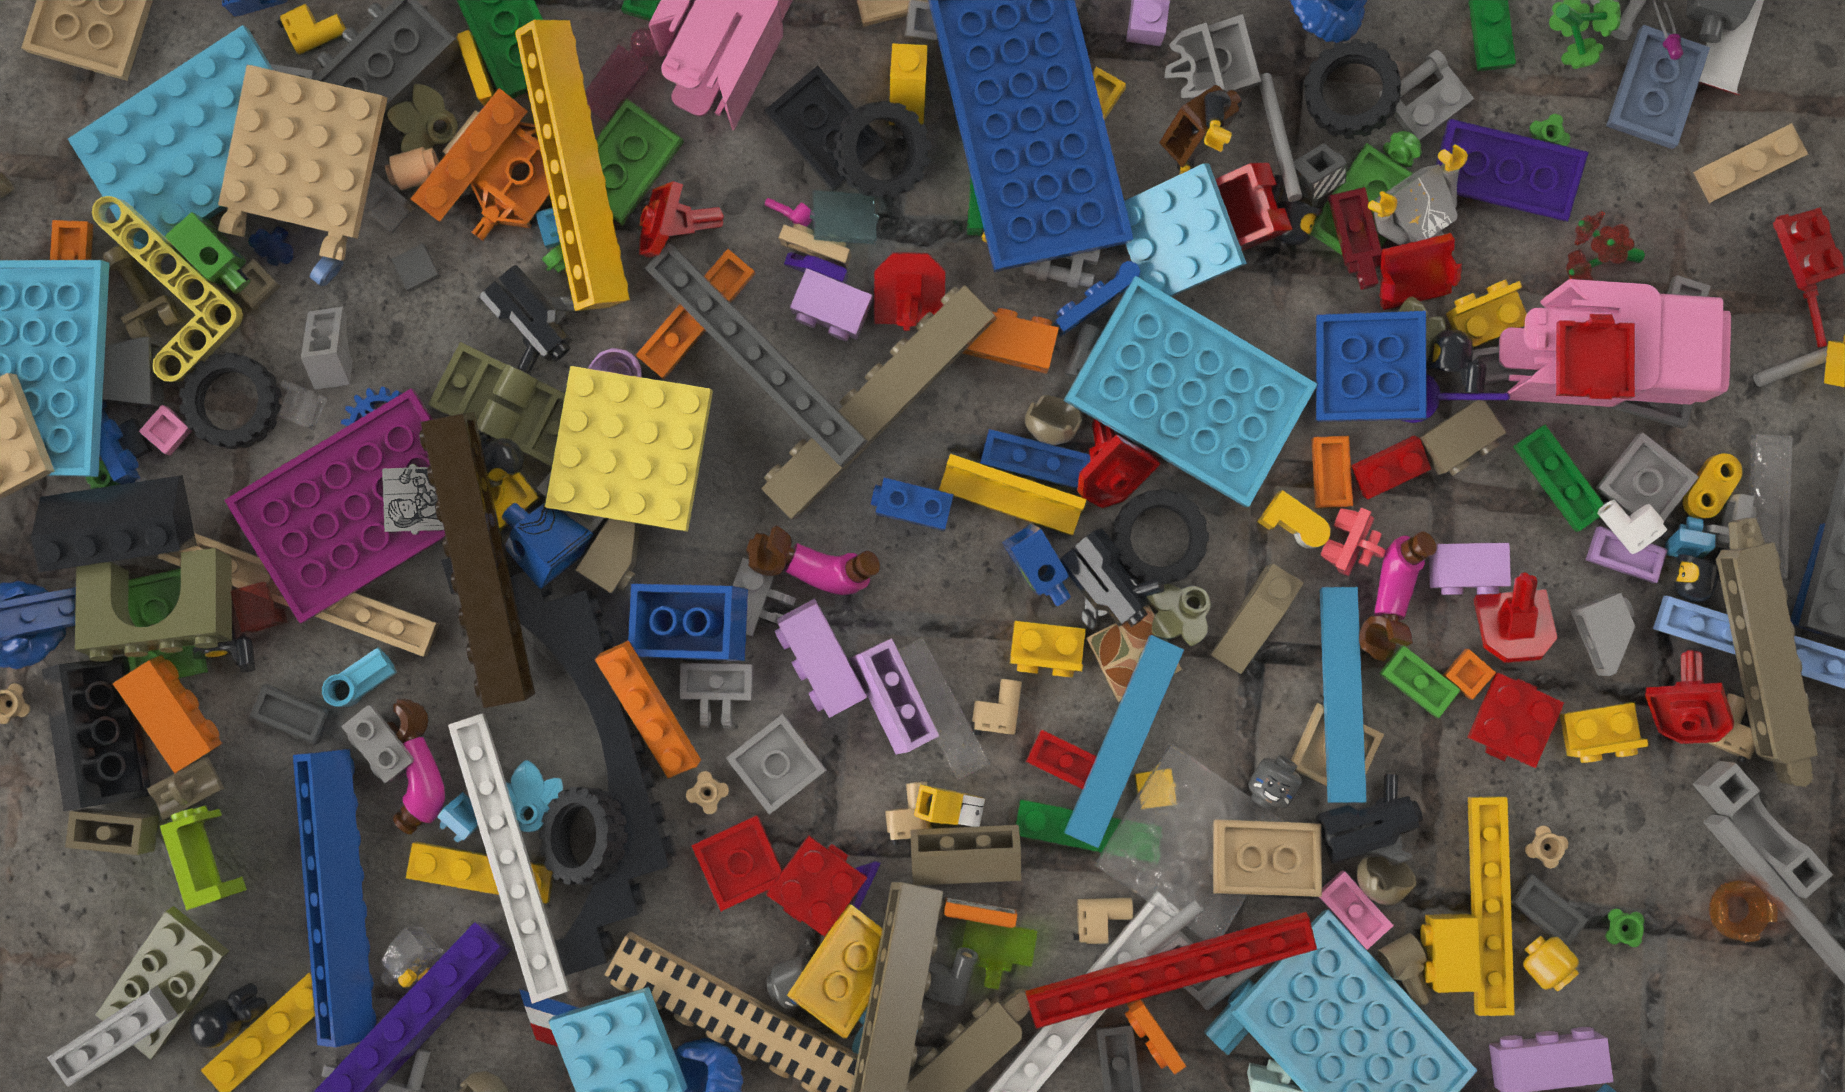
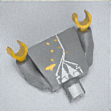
M1456 144L1453 145L1452 154L1445 149L1441 150L1438 153V159L1443 163L1441 167L1439 164L1422 167L1388 191H1381L1378 198L1370 201L1368 208L1374 211L1378 234L1398 245L1444 235L1442 229L1457 220L1458 214L1455 208L1457 206L1459 169L1467 161V152Z

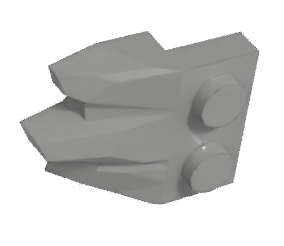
M1243 14L1212 25H1208L1206 22L1182 30L1169 44L1171 50L1181 54L1182 58L1166 66L1164 78L1188 79V84L1181 90L1182 99L1195 98L1214 85L1220 86L1224 92L1228 90L1240 92L1262 85Z

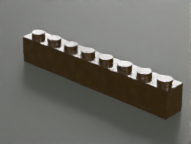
M475 412L421 422L422 430L419 433L420 443L424 451H427L430 465L428 466L427 474L430 484L435 487L438 499L435 504V511L438 520L441 523L443 522L446 537L443 539L444 552L448 558H451L453 568L451 584L454 592L459 595L461 604L459 621L462 628L467 631L469 643L467 644L466 651L469 662L474 664L477 678L474 681L476 696L482 700L483 708L525 701L535 695V689Z

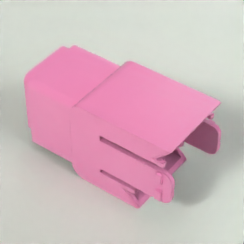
M661 0L649 22V28L659 56L667 55L661 70L666 79L676 83L671 96L674 105L695 116L701 117L709 112L721 90L723 98L715 114L720 116L725 107L731 128L734 130L783 37L782 20L793 0Z
M1569 279L1540 301L1545 308H1534L1526 314L1525 328H1507L1500 334L1499 362L1503 367L1538 370L1533 376L1509 375L1508 381H1519L1507 392L1510 394L1509 400L1613 407L1626 400L1691 405L1695 402H1706L1727 392L1729 387L1730 311H1723V299L1719 297L1660 294L1656 288L1648 284ZM1590 314H1612L1615 324L1620 322L1635 323V397L1631 399L1612 398V400L1589 399V397L1556 396V322L1559 320L1586 322L1589 320Z

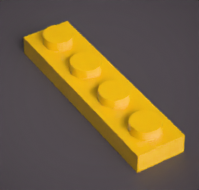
M422 842L412 843L406 873L407 879L499 895L487 854ZM530 862L542 902L547 904L550 900L554 878L552 876L553 872L548 871L544 864Z
M311 972L201 1069L203 1074L219 1092H232L315 1017Z

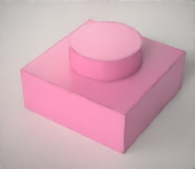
M161 405L139 430L144 437L169 456L193 431L186 426L182 418L165 405Z

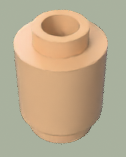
M423 147L390 156V164L385 165V170L391 185H397L402 191L422 185L438 165L439 160L433 148L425 150Z

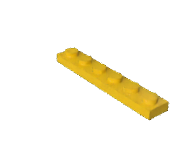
M1504 796L1468 797L1471 915L1478 918L1481 991L1474 992V1013L1478 1016L1515 1015L1508 798Z

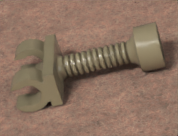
M121 245L104 253V261L110 263L109 270L120 272L134 302L138 306L136 310L120 317L132 339L141 337L151 338L150 331L143 320L156 313L159 314L166 326L170 325V327H173L183 322L181 314L175 307L172 298L162 295L150 301L132 267L136 259Z

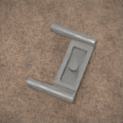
M1197 899L1192 901L1140 943L1143 951L1147 955H1154L1193 944L1180 930L1205 911L1204 906ZM1263 965L1184 988L1208 1011L1262 969Z

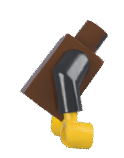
M1214 85L1180 108L1159 141L1161 146L1177 162V169L1180 170L1179 175L1193 169L1195 158L1208 147L1222 152L1224 143H1229L1232 132L1227 129L1242 106V100L1237 92L1233 90L1224 92L1220 86Z

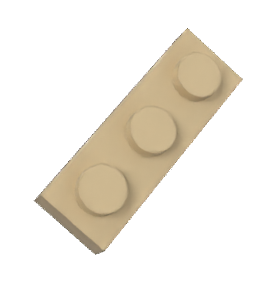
M1791 123L1693 173L1708 202L1711 203L1808 155V152Z

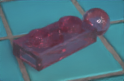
M640 28L632 34L630 51L618 45L585 90L591 113L607 124L649 70L648 65L641 59L642 57L651 56L657 50L650 29Z

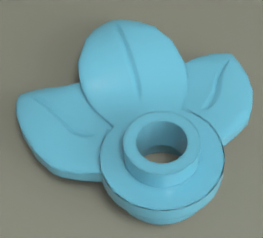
M528 760L523 761L515 769L511 777V783L506 782L520 830L529 833L540 830L544 824L541 822L543 814L550 809L548 804L552 799H557L558 793L563 791L562 779L553 778L544 781L539 769ZM531 807L534 815L527 821L524 818V812L527 808Z

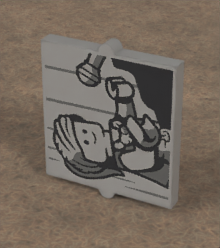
M411 464L409 468L382 469L385 532L411 531L412 534H419L420 531L444 530L443 522L441 523L436 515L435 504L438 499L435 487L430 484L428 479V467H417V465Z

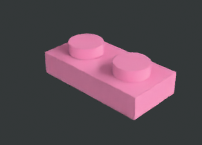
M1341 870L1322 888V897L1319 898L1366 950L1393 927L1392 923L1345 871Z

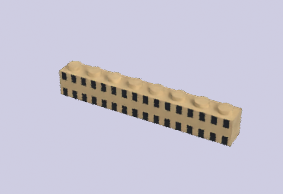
M631 931L624 937L605 973V976L612 979L610 983L614 987L628 993L630 990L637 991L649 987L657 1009L661 1010L663 1006L674 1012V1018L682 1024L692 1027L695 1023L706 1029L705 1034L718 1043L724 1044L725 1041L736 1045L739 1047L738 1053L750 1060L756 1061L757 1058L771 1064L769 1069L781 1077L788 1078L791 1075L801 1080V1086L809 1092H851L858 1054L854 1053L851 1049Z

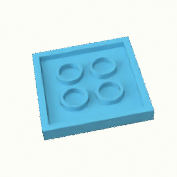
M1203 163L1124 201L1133 234V241L1126 243V247L1131 261L1135 262L1140 268L1138 278L1170 297L1247 264L1210 164Z
M649 987L555 1015L548 1021L576 1092H684L688 1088Z

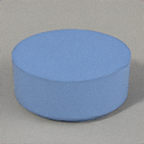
M323 256L313 268L310 278L320 286L327 285L338 274L343 266V261Z

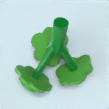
M1563 0V3L1556 2L1552 6L1554 14L1549 19V25L1553 30H1561L1562 34L1566 37L1574 36L1575 43L1568 46V52L1562 55L1561 60L1564 65H1571L1572 68L1578 69L1597 63L1600 60V53L1604 50L1603 45L1596 43L1594 38L1583 40L1581 32L1588 28L1589 21H1593V29L1596 32H1601L1604 37L1610 36L1611 32L1617 30L1620 26V4L1614 0H1600L1599 3L1594 5V13H1589V5L1581 3V0Z

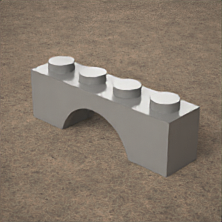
M1718 761L1692 783L1718 815L1729 817L1798 897L1806 899L1833 876L1810 847L1794 838L1770 815L1760 800V790L1737 763Z

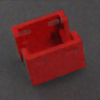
M1249 163L1215 179L1242 251L1292 230L1285 208H1278L1276 205L1272 186L1277 184L1269 163Z

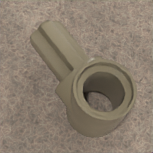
M1408 933L1378 949V957L1386 972L1393 979L1402 981L1408 996L1418 1006L1428 1004L1432 995L1421 973L1424 969L1423 963L1427 959L1418 940L1411 933Z

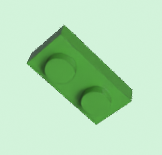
M1405 646L1398 648L1379 673L1435 718H1440L1460 692L1457 686Z

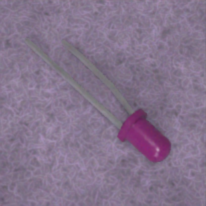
M1652 0L1666 38L1662 44L1668 50L1671 59H1680L1683 56V49L1680 44L1681 37L1676 34L1666 2L1663 3L1673 30V34L1669 36L1667 35L1656 2Z

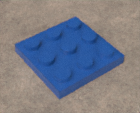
M1426 311L1316 315L1317 422L1427 420Z

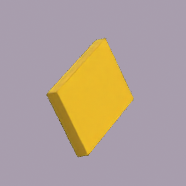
M848 904L787 996L842 1038H847L868 1006L883 928L853 905Z

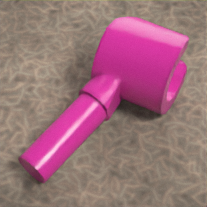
M767 198L764 204L784 214L793 224L807 227L815 218L812 211L803 203H800L794 210L770 198Z

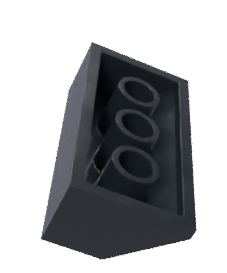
M183 475L42 496L39 500L31 535L38 572L176 552L197 545Z
M128 656L113 657L112 660L103 662L88 660L58 664L42 669L63 811L151 796L147 790L151 786L141 724L113 685L115 681L131 672Z

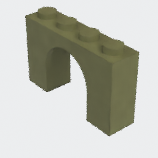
M217 548L181 552V589L178 602L165 619L148 627H136L129 615L128 570L113 562L76 567L75 650L89 656V659L92 661H110L113 659V655L120 654L128 657H144L148 655V651L152 650L176 653L183 651L184 646L195 645L197 648H214L218 646V642L232 641V557Z

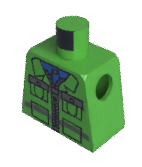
M191 212L165 235L171 244L208 281L219 285L225 283L234 294L241 292L251 282L250 278L240 269L246 263V260L210 220Z

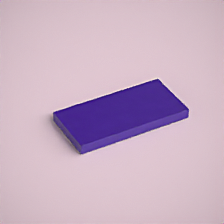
M1448 119L1440 151L1445 149L1452 154L1453 145L1456 144L1464 149L1468 155L1466 163L1459 169L1457 196L1561 221H1569L1589 152ZM1437 158L1436 165L1439 164L1441 167L1443 163Z

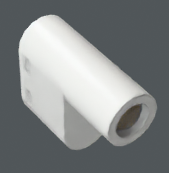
M1611 500L1604 504L1597 512L1631 554L1641 551L1661 535L1666 537L1669 534L1667 532L1668 529L1663 525L1664 520L1650 504L1642 506L1628 516L1615 500Z

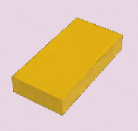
M466 30L458 33L456 38L477 98L485 106L495 92L476 41L471 32Z

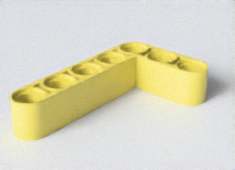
M111 196L101 197L92 206V216L95 222L196 314L153 359V370L158 378L169 382L183 381L188 372L192 373L196 369L194 366L199 361H205L239 327L243 319L242 309L216 283L208 281L165 236L129 203ZM117 204L121 211L120 218L115 223H109L106 218V211L111 205ZM139 230H145L149 237L148 243L144 248L138 249L134 245V235ZM167 255H172L176 260V268L170 274H165L161 269V261ZM199 280L203 284L204 293L199 299L194 300L188 293V287L191 282ZM221 305L228 306L231 311V319L224 325L218 323L215 317V312ZM198 330L203 332L206 337V344L200 350L193 348L190 342L192 334ZM171 356L177 357L181 363V370L175 376L169 374L165 366L166 361Z

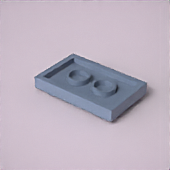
M1643 25L1638 29L1606 127L1674 149L1678 146L1710 47L1681 38L1680 44L1683 49V56L1680 59L1673 60L1670 58L1668 50L1662 44L1666 39L1663 31Z

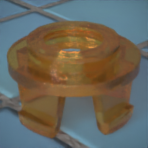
M1733 880L1722 884L1713 893L1709 904V915L1714 927L1724 936L1744 942H1755L1760 940V933L1765 929L1768 922H1777L1778 909L1776 903L1770 902L1757 885L1747 881ZM1734 896H1740L1745 899L1749 907L1748 915L1740 922L1729 920L1727 901Z

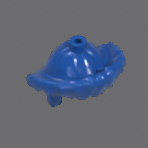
M1290 0V2L1294 6V12L1299 16L1302 27L1306 31L1314 33L1326 42L1333 41L1337 43L1348 41L1357 33L1364 18V5L1367 0Z
M24 581L0 583V601L49 592L44 587L25 583ZM66 628L0 641V667L22 669L42 661L65 638Z
M702 1038L686 1042L674 1050L688 1087L684 1092H742L743 1077L741 1075V1066L738 1064L737 1056L732 1054V1051L724 1044L710 1038Z

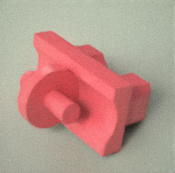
M1341 508L1334 527L1349 533L1346 543L1343 545L1328 539L1322 549L1321 557L1334 565L1338 572L1343 575L1350 576L1360 551L1363 552L1358 563L1367 567L1372 556L1383 558L1386 550L1378 546L1382 536L1380 532L1372 530L1368 541H1366L1374 521V517L1371 516L1372 512L1361 508L1359 512Z

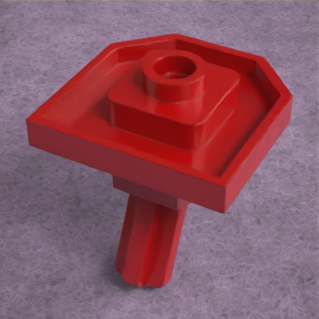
M675 181L654 188L649 204L644 207L640 217L642 230L639 238V255L648 258L660 255L669 237L689 235L699 230L721 228L724 220L721 209L719 207L691 210V207L678 203L683 184Z
M892 252L874 271V324H897L898 326H903L904 331H910L911 326H916L927 313L931 312L935 315L944 306L941 303V299L945 296L946 270L929 253Z
M1093 419L1092 428L1095 446L1089 449L1091 461L1079 473L1077 491L1082 498L1101 508L1124 502L1161 463L1155 456L1119 435H1115L1113 429Z
M1523 572L1519 577L1515 578L1513 592L1475 595L1473 599L1483 647L1505 663L1541 660L1558 638L1547 590H1536L1537 578L1529 575L1527 572Z
M1688 650L1681 654V682H1676V686L1646 687L1645 696L1658 733L1680 744L1719 742L1734 727V719L1722 683H1704L1703 654L1699 651Z

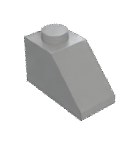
M1621 593L1607 594L1570 610L1598 676H1611L1617 673L1635 628L1632 619L1634 617L1633 607L1627 598H1623Z

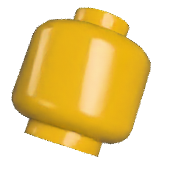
M1539 936L1524 949L1529 955L1525 958L1523 966L1543 989L1554 988L1558 992L1579 974L1576 970L1579 964L1578 958L1559 937H1551L1545 941L1542 936Z

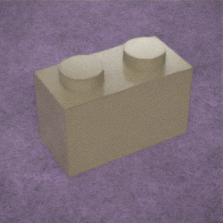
M1475 400L1419 438L1428 461L1436 473L1440 475L1449 471L1453 476L1470 465L1468 458L1479 452L1483 456L1498 447L1500 444L1497 439L1504 435L1506 431L1485 400Z
M95 808L70 811L65 848L131 855L152 852L155 850L159 815Z

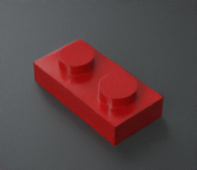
M1415 435L1351 465L1362 496L1366 499L1377 496L1431 470L1421 439Z
M1041 729L1025 762L1083 789L1097 756Z

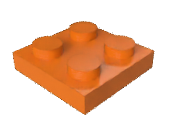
M1140 999L1126 1003L1130 1010L1124 1014L1140 1039L1145 1035L1148 1036L1150 1040L1145 1044L1160 1068L1163 1069L1168 1065L1174 1075L1185 1068L1186 1065L1143 1001Z

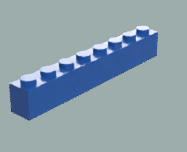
M350 749L293 755L317 1045L335 1048L361 1042L376 1026V1014L372 1008L371 997L373 978L369 972L368 962L370 942L366 936L365 927L367 907L362 893L364 871L360 865L359 858L361 836L356 823L358 801L354 793L352 777L355 766L351 758Z

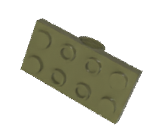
M460 342L428 405L449 416L475 412L478 430L496 439H511L519 445L522 452L550 466L553 464L565 393Z
M172 906L164 912L95 1015L103 1021L158 985L178 1016L133 1045L149 1059H153L163 1049L185 1015L193 1010L209 990L208 982L230 951L176 907Z

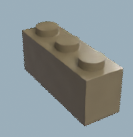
M1019 825L910 830L913 885L1021 881Z

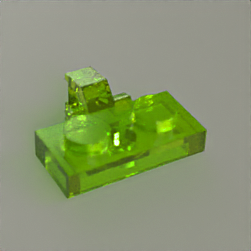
M966 920L962 947L974 950L978 957H980L979 966L987 968L984 981L985 987L999 990L1002 971L1011 972L1012 963L1032 967L1038 930L1021 926L1008 928Z

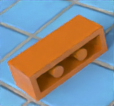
M998 308L997 313L992 312L997 319L962 353L1047 374L1059 327L1052 326V321L1046 318L1034 316L1031 321L1017 318L1018 313L1015 311Z
M160 655L148 660L115 681L113 685L172 771L177 773L223 743L218 738L220 734L215 724L211 720L205 719L199 710V702L196 696L190 690L185 689L179 681V673L174 664L167 659L165 660Z

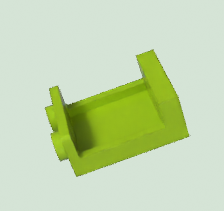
M206 805L172 814L173 822L160 826L186 910L247 890L243 877L223 883L221 881L204 828V822L220 817L222 814L220 809L208 811Z

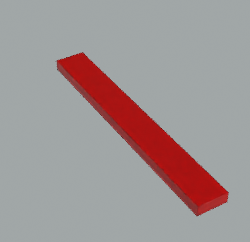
M1303 912L1030 989L1025 992L1037 1029L1317 950L1310 918L1307 912Z

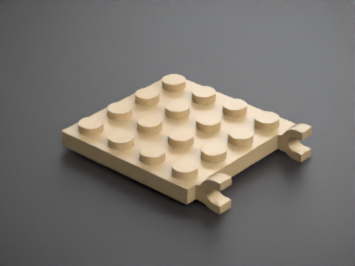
M247 64L218 202L219 206L227 207L228 210L221 218L218 231L244 237L247 213L328 231V236L322 242L319 255L344 261L347 237L358 239L387 97Z

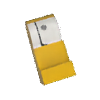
M1283 490L1276 493L1257 521L1268 530L1274 528L1277 524L1294 535L1296 542L1300 546L1307 549L1324 545L1330 537V527L1327 521Z
M920 784L914 816L933 823L979 827L985 798ZM933 794L930 812H928L926 803L928 798Z

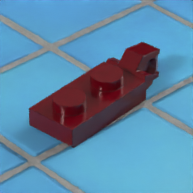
M1363 187L1330 195L1328 201L1345 266H1347L1349 274L1356 272L1361 290L1373 288L1379 283L1375 268L1381 266V247L1372 212L1368 208L1369 200L1366 188Z

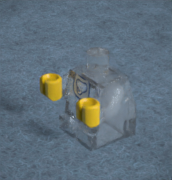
M405 927L392 940L381 960L382 964L386 967V971L380 976V979L387 986H391L398 980L402 987H410L417 979L416 973L420 974L418 976L419 981L430 969L427 966L430 960H438L444 952L423 927Z

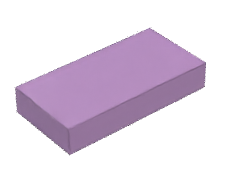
M1599 526L1595 529L1586 561L1651 583H1657L1668 549L1649 544L1641 551L1631 554L1612 530Z

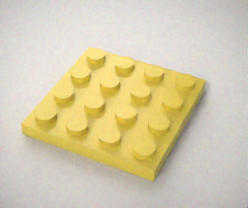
M570 366L545 508L688 532L713 390Z

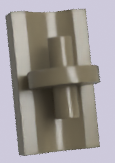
M209 757L152 785L147 790L155 800L162 820H167L171 818L172 814L184 811L224 790V787Z

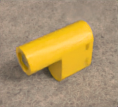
M307 4L286 12L277 21L279 27L285 28L294 49L299 55L342 36L346 29L338 14H334L316 23Z

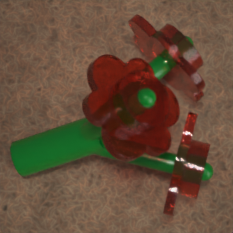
M1601 210L1596 215H1587L1579 221L1575 229L1577 239L1574 242L1576 246H1579L1593 236L1591 249L1598 253V258L1586 261L1584 253L1580 249L1568 254L1569 262L1566 265V269L1570 279L1593 281L1591 275L1593 267L1607 263L1610 260L1615 264H1622L1625 261L1641 263L1645 253L1642 249L1634 248V240L1629 238L1630 230L1626 225L1619 224L1614 228L1604 226L1598 231L1597 228L1600 226L1601 220L1605 215V212Z

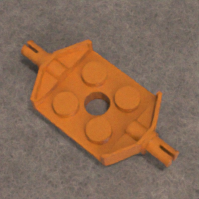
M519 122L470 183L483 209L481 212L483 218L471 233L483 242L493 227L499 223L502 225L531 228L530 221L550 196L535 124ZM518 164H527L530 168L528 177L522 181L514 180L512 178L513 168Z

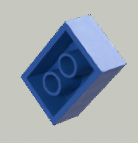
M631 584L628 641L638 657L745 661L748 589L714 585Z

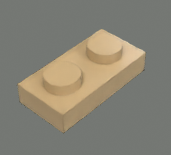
M794 224L793 228L783 225L779 235L781 245L806 255L816 256L847 269L851 259V251L845 248L847 244L844 241L832 236H827L826 240L813 236L814 231L800 224Z

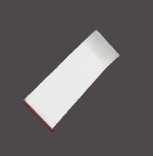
M1764 0L1755 1L1747 19L1735 30L1724 29L1720 42H1707L1706 46L1710 47L1699 83L1732 94L1741 95L1737 93V87Z

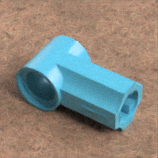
M377 647L341 673L328 677L322 686L323 698L328 704L333 706L351 707L357 704L365 694L395 675L397 671L388 655L380 647ZM345 681L349 685L350 692L348 697L341 701L336 696V687L340 682Z
M1250 979L1233 991L1228 999L1229 1004L1204 1031L1227 1055L1249 1033L1230 1011L1255 985Z

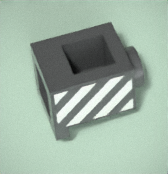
M1325 143L1293 161L1302 199L1312 207L1318 204L1319 198L1346 183V160L1340 153H1335Z

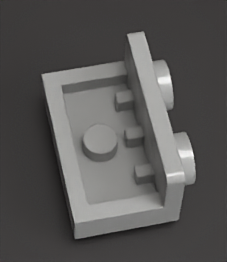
M373 705L366 706L341 726L347 733L350 743L363 754L370 763L369 765L373 773L382 779L384 783L400 779L406 774L405 768L414 762V758Z

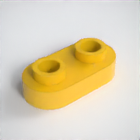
M1726 453L1709 457L1696 474L1699 478L1683 497L1685 511L1691 517L1699 519L1711 518L1717 515L1742 477V466L1739 460L1733 455ZM1722 465L1729 469L1727 477L1721 474ZM1704 494L1710 499V504L1707 507L1701 501Z

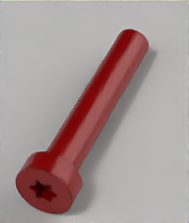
M1818 290L1803 293L1804 299L1807 298L1817 346L1820 348L1827 346L1816 298V296H1819Z

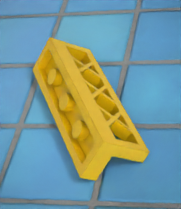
M953 454L949 456L938 490L1070 536L1074 534L1080 513L1084 509L1087 500Z

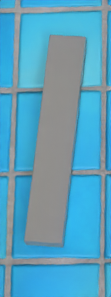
M1716 814L1709 816L1703 823L1845 985V950L1729 817Z

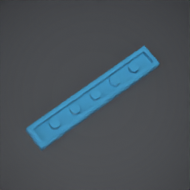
M1322 587L1319 589L1327 800L1328 803H1365L1367 801L1358 587Z
M1149 635L1065 828V834L1099 848L1184 649Z

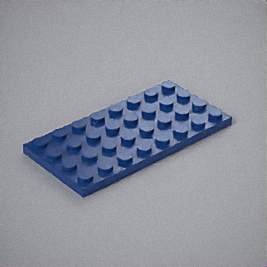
M928 0L994 272L1131 243L1133 241V234L1075 0Z

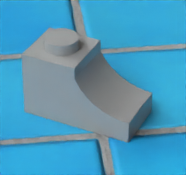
M343 306L308 311L301 360L314 389L334 388L350 384L353 360L348 346L347 316Z

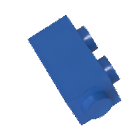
M884 478L882 486L875 485L871 505L877 506L876 515L945 532L953 494Z

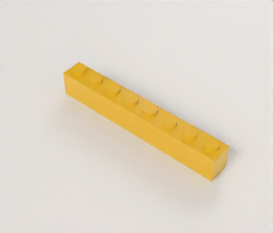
M533 20L517 29L515 34L575 311L610 308L630 300L628 283L623 271L620 257L621 250L617 243L613 213L610 209L606 191V179L601 168L598 143L595 139L591 121V109L587 102L583 83L584 77L576 51V39L572 32L570 20Z

